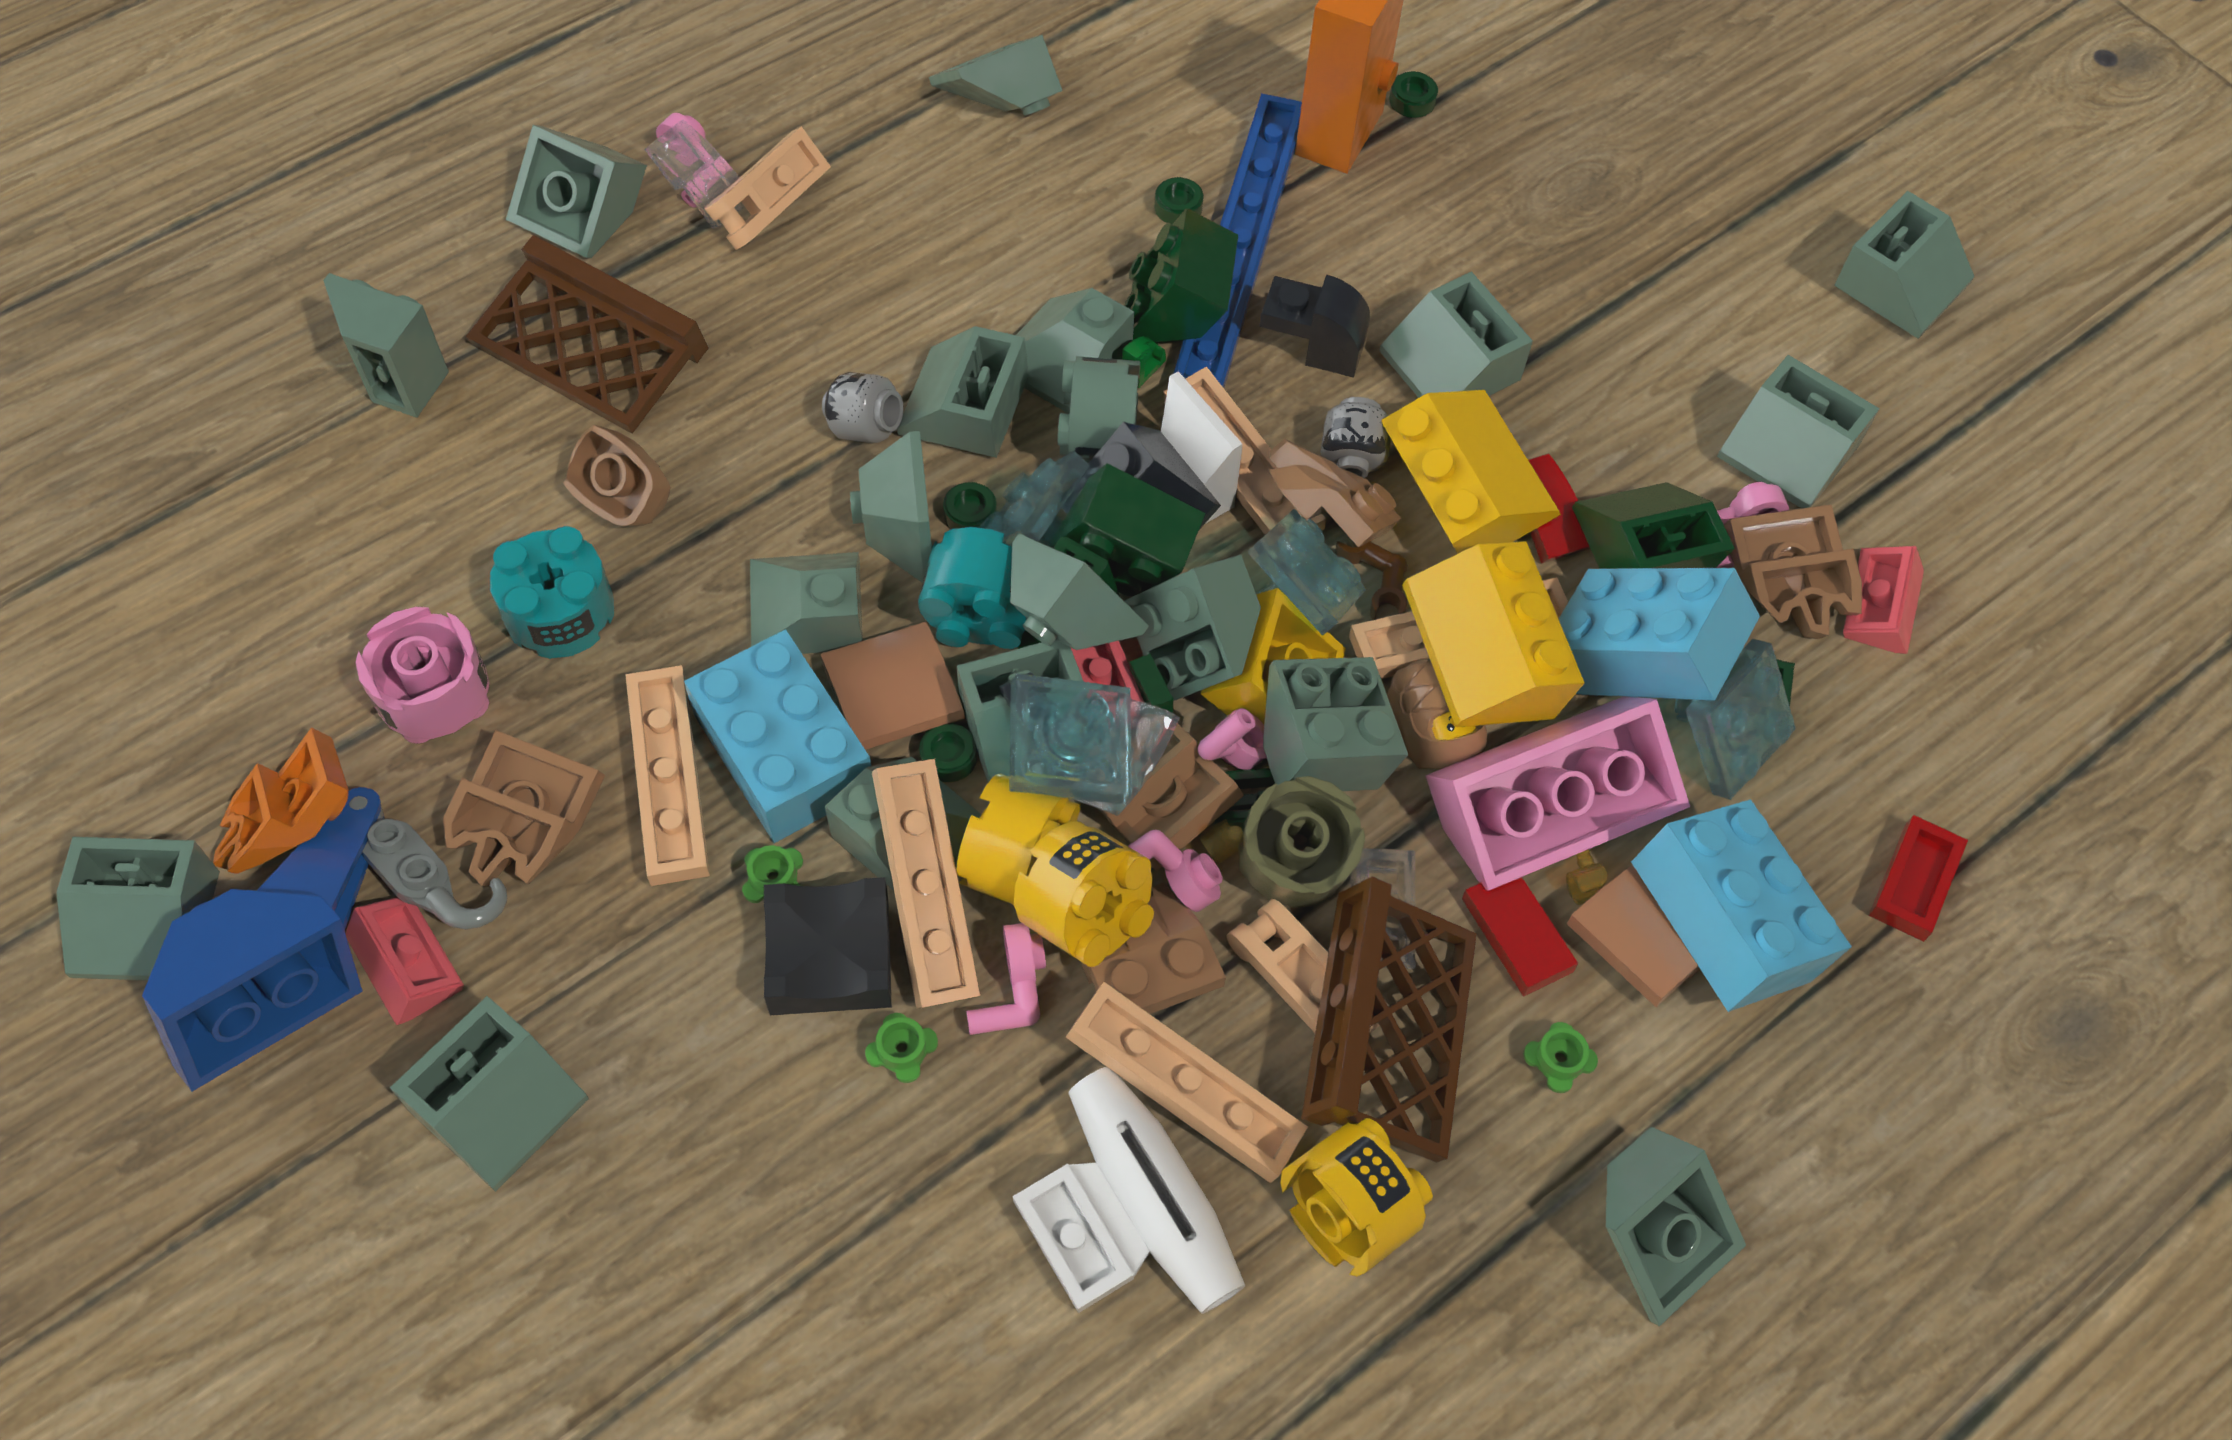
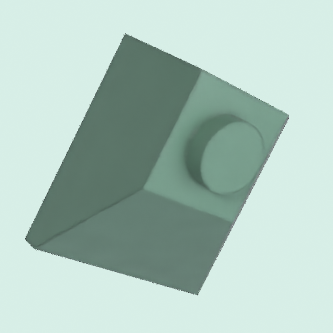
M1043 35L1008 44L929 77L933 87L1002 111L1021 108L1024 116L1049 107L1048 97L1063 91Z
M533 125L506 220L583 257L592 258L632 214L647 165L606 146L543 126Z
M1093 288L1050 298L1016 335L1025 337L1029 377L1024 388L1070 414L1071 404H1064V393H1062L1064 360L1075 361L1076 356L1122 360L1123 348L1133 341L1134 311Z
M920 431L908 432L858 469L860 491L850 492L853 524H864L866 544L923 583L932 545Z
M1018 534L1012 542L1010 603L1027 618L1023 627L1042 643L1051 646L1057 640L1075 650L1141 636L1149 627L1085 562L1021 534Z
M859 552L750 559L751 647L785 629L802 654L829 652L863 641Z
M913 757L865 768L825 805L831 837L878 878L885 877L886 885L893 891V882L872 771L876 768L917 762ZM939 780L955 867L957 868L959 850L971 815L980 818L981 814Z
M1650 1127L1607 1165L1606 1228L1650 1322L1660 1326L1746 1246V1243L1705 1150Z

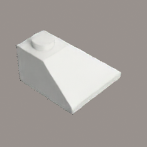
M1178 371L1169 377L1161 432L1221 504L1218 510L1206 522L1208 523L1235 507L1243 444Z

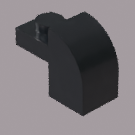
M1326 274L1322 287L1274 276L1261 313L1260 327L1309 339L1305 366L1354 378L1367 337L1370 310L1364 297L1354 287L1334 276Z

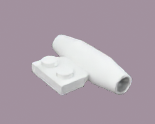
M1108 1067L1101 1068L1076 1083L1070 1089L1069 1096L1096 1163L1066 1164L1014 1195L1013 1201L1077 1312L1080 1313L1132 1281L1149 1253L1201 1314L1216 1308L1240 1292L1245 1287V1283L1215 1210L1161 1123L1118 1074Z

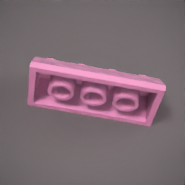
M1623 696L1480 753L1467 760L1425 775L1443 830L1479 883L1482 882L1488 891L1690 807L1658 701L1651 698Z

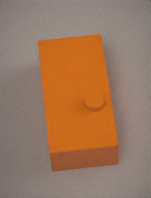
M1404 0L1318 1L1314 11L1295 155L1348 174L1383 113L1387 91L1391 89L1397 75L1399 63L1393 61V55Z

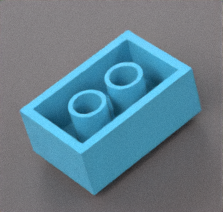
M1735 568L1588 569L1560 615L1559 621L1585 682L1576 694L1715 701L1760 615Z
M786 629L684 681L695 718L773 843L826 816L825 805L865 768L871 766L870 756Z
M1751 799L1667 823L1631 861L1728 1012L1811 983L1852 947Z

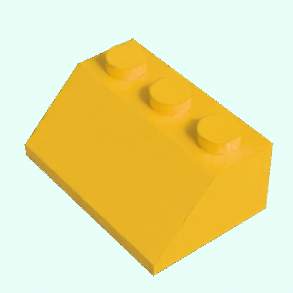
M1485 390L1426 393L1381 420L1396 450L1457 554L1477 544L1514 542L1561 515Z
M1527 542L1477 544L1407 578L1402 586L1455 727L1555 719L1585 684Z

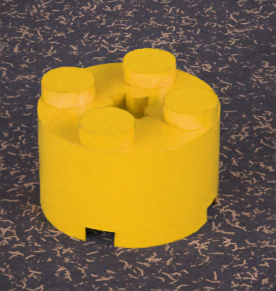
M998 773L988 782L979 797L990 802L988 807L983 811L980 818L971 815L961 842L956 870L957 876L963 878L959 882L962 886L1014 905L1015 883L1019 872L1029 876L1032 866L1038 859L1029 853L1036 843L1053 828L1070 821H1077L1080 805L1069 801L1066 796Z

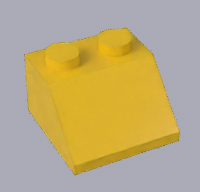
M1279 588L1256 594L1261 609L1242 674L1201 691V695L1227 716L1233 711L1243 708L1255 715L1263 724L1265 723L1269 666L1273 660L1344 658L1346 648Z

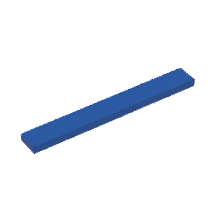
M1261 93L1220 223L1224 228L1238 234L1228 311L1201 338L1183 341L1174 373L1179 371L1185 379L1207 367L1222 387L1225 388L1296 149L1302 106L1301 101Z

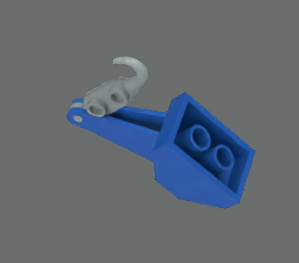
M365 787L349 790L346 805L339 816L333 821L327 820L314 838L298 845L257 891L230 889L208 902L199 904L190 912L172 921L142 997L173 1068L191 1092L363 992L345 934V928L368 865L374 869L400 900L434 913L439 920L450 927L465 930L480 928L491 923L503 912L507 903V889L499 878H493L490 881L493 896L486 905L476 909L462 907L453 897L446 865L418 833L403 821L385 819L379 795L374 790Z

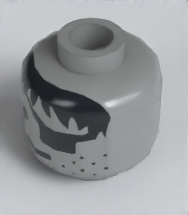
M847 372L839 375L831 383L822 400V411L829 429L836 437L849 441L880 443L886 440L900 425L903 417V401L901 395L896 391L895 386L888 378L874 374Z
M1350 397L1344 399L1339 405H1336L1327 412L1322 436L1321 456L1334 462L1338 467L1363 478L1367 477L1368 473L1381 469L1385 466L1389 457L1391 438L1381 420L1389 415L1381 409L1380 404L1369 398Z

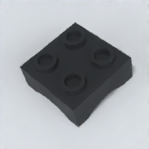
M885 877L864 878L855 882L834 886L813 887L785 883L764 885L766 938L764 999L770 1016L892 1008L889 902Z

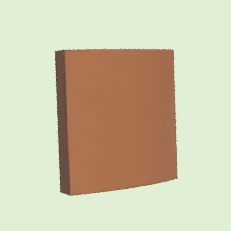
M927 622L820 654L825 673L838 701L841 714L865 750L965 718L954 683Z
M1633 865L1586 901L1571 915L1567 923L1569 927L1655 1007L1660 1005L1688 977L1691 979L1700 970L1698 964Z

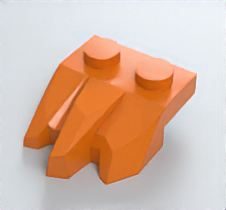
M311 727L279 773L259 763L255 765L232 797L220 823L221 827H227L229 830L215 850L213 864L216 867L227 869V872L234 874L249 870L314 838L327 820L333 821L339 816L346 805L349 789L332 737Z

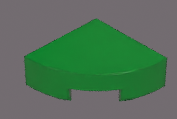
M1145 336L1131 341L1123 348L1122 360L1140 361V379H1138L1137 388H1140L1166 361L1165 349Z

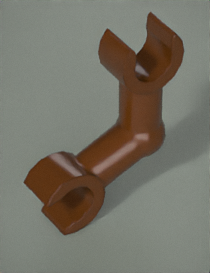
M1337 541L1335 554L1342 562L1347 564L1365 562L1383 572L1381 587L1374 593L1371 601L1370 616L1372 620H1376L1378 607L1383 604L1394 605L1398 610V614L1406 613L1407 598L1402 592L1404 574L1408 567L1406 559L1371 541L1360 547H1350L1345 543Z

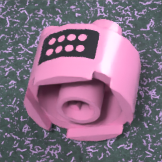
M413 607L394 612L375 624L367 634L370 641L365 646L362 656L358 651L356 658L359 681L380 717L390 729L402 734L405 740L418 744L456 732L473 719L481 717L489 705L487 696L489 680L486 667L469 630L456 616L446 612L448 617L442 614H431L428 607Z

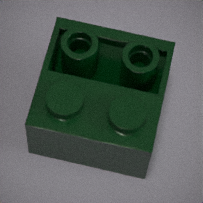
M1188 208L1185 209L1173 224L1168 222L1162 227L1156 238L1155 245L1147 253L1141 252L1138 254L1129 272V279L1133 281V285L1124 306L1134 311L1133 340L1142 336L1148 337L1154 342L1198 339L1228 311L1238 234Z
M1106 463L1087 480L1051 540L1049 547L1053 548L1061 536L1063 538L1066 536L1108 560L1118 592L1133 597L1183 572L1205 513Z
M1668 482L1575 502L1572 506L1599 569L1717 568L1735 549L1713 501Z

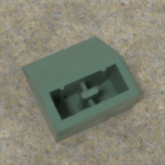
M1907 190L1853 245L1834 286L1919 339L1971 284L1975 276L1951 217Z
M1471 271L1431 290L1381 344L1380 352L1418 398L1426 393L1485 390L1488 396L1521 380L1533 340Z
M329 273L323 281L340 333L371 402L418 418L449 373L423 305L405 295L395 296L377 290L364 281L357 279L351 281Z
M974 326L932 346L906 405L901 423L897 428L898 435L904 436L908 432L920 431L921 440L997 458L1029 377L1025 337Z
M1787 355L1761 386L1720 449L1717 457L1757 482L1779 486L1785 499L1802 509L1810 508L1860 446L1880 408Z
M1242 555L1193 568L1124 601L1149 625L1145 633L1137 636L1143 655L1151 654L1173 697V701L1242 674L1261 609Z
M1055 640L1051 646L1038 643L957 665L959 699L969 730L973 735L987 782L998 773L1022 781L1029 769L1044 761L1037 746L1031 743V739L1034 737L1033 734L1018 723L999 687L1007 682L1011 683L1013 679L1021 678L1022 675L1029 672L1033 673L1044 692L1049 705L1047 718L1050 728H1057V736L1068 758L1076 762L1079 770L1090 765L1101 764L1100 751L1084 681L1071 647Z
M1373 657L1273 660L1270 664L1263 748L1275 784L1279 785L1284 781H1294L1296 777L1310 776L1331 782L1342 791L1377 790L1408 756L1405 743Z
M72 837L56 892L65 974L68 977L117 980L149 979L172 921L190 912L199 904L212 900L214 897L220 871L196 841Z
M488 996L390 1087L408 1111L495 1192L589 1099L587 1094L535 1038Z

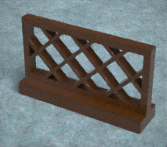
M532 235L521 249L527 260L469 331L466 338L471 345L633 434L687 361L691 360L698 363L709 349L697 322L545 240ZM533 280L547 287L548 299L522 305L521 295ZM578 305L587 308L588 321L562 327L559 310ZM551 312L553 329L527 335L524 318ZM511 321L516 322L517 338L495 342L488 338L498 324ZM617 327L627 330L629 343L602 349L600 331ZM591 334L594 351L567 357L564 340ZM556 343L558 360L541 364L531 362L529 348ZM663 349L671 354L662 367L643 371L640 358L641 353ZM632 356L634 374L607 380L604 362ZM596 364L599 382L579 387L571 384L570 370ZM560 373V374H561V378L558 377V376L555 375V374ZM637 387L639 397L627 413L612 406L610 393ZM601 395L602 400L596 398L595 396Z
M1371 876L1338 893L1301 1119L1319 1126H1325L1333 1122L1344 1126L1347 1123L1357 1125L1365 1118H1370L1384 1129L1391 1145L1437 1163L1448 1159L1477 933L1391 896L1392 885ZM1387 916L1399 920L1411 942L1397 951L1385 931ZM1435 937L1455 945L1453 965L1446 972L1429 942ZM1414 949L1431 981L1419 988H1416L1401 960L1402 956ZM1385 966L1403 997L1389 1006L1377 987L1379 970ZM1433 988H1436L1447 1008L1445 1022L1438 1027L1421 997ZM1405 1005L1408 1006L1423 1034L1422 1037L1411 1044H1408L1392 1015V1013ZM1376 1023L1380 1025L1395 1053L1380 1063L1368 1043L1370 1027ZM1426 1044L1429 1045L1439 1063L1437 1079L1431 1083L1427 1080L1413 1052ZM1397 1062L1402 1066L1416 1092L1402 1102L1399 1101L1384 1073L1386 1069ZM1369 1080L1386 1110L1385 1113L1377 1118L1358 1111L1362 1084ZM1419 1101L1431 1120L1429 1139L1417 1135L1405 1110Z

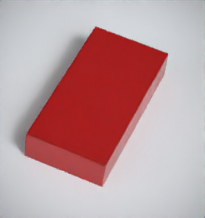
M1913 815L1905 824L1868 916L1924 942L1934 930L1968 839Z
M1522 877L1489 891L1485 889L1482 882L1465 889L1462 897L1463 902L1523 997L1575 971L1578 965L1577 960Z

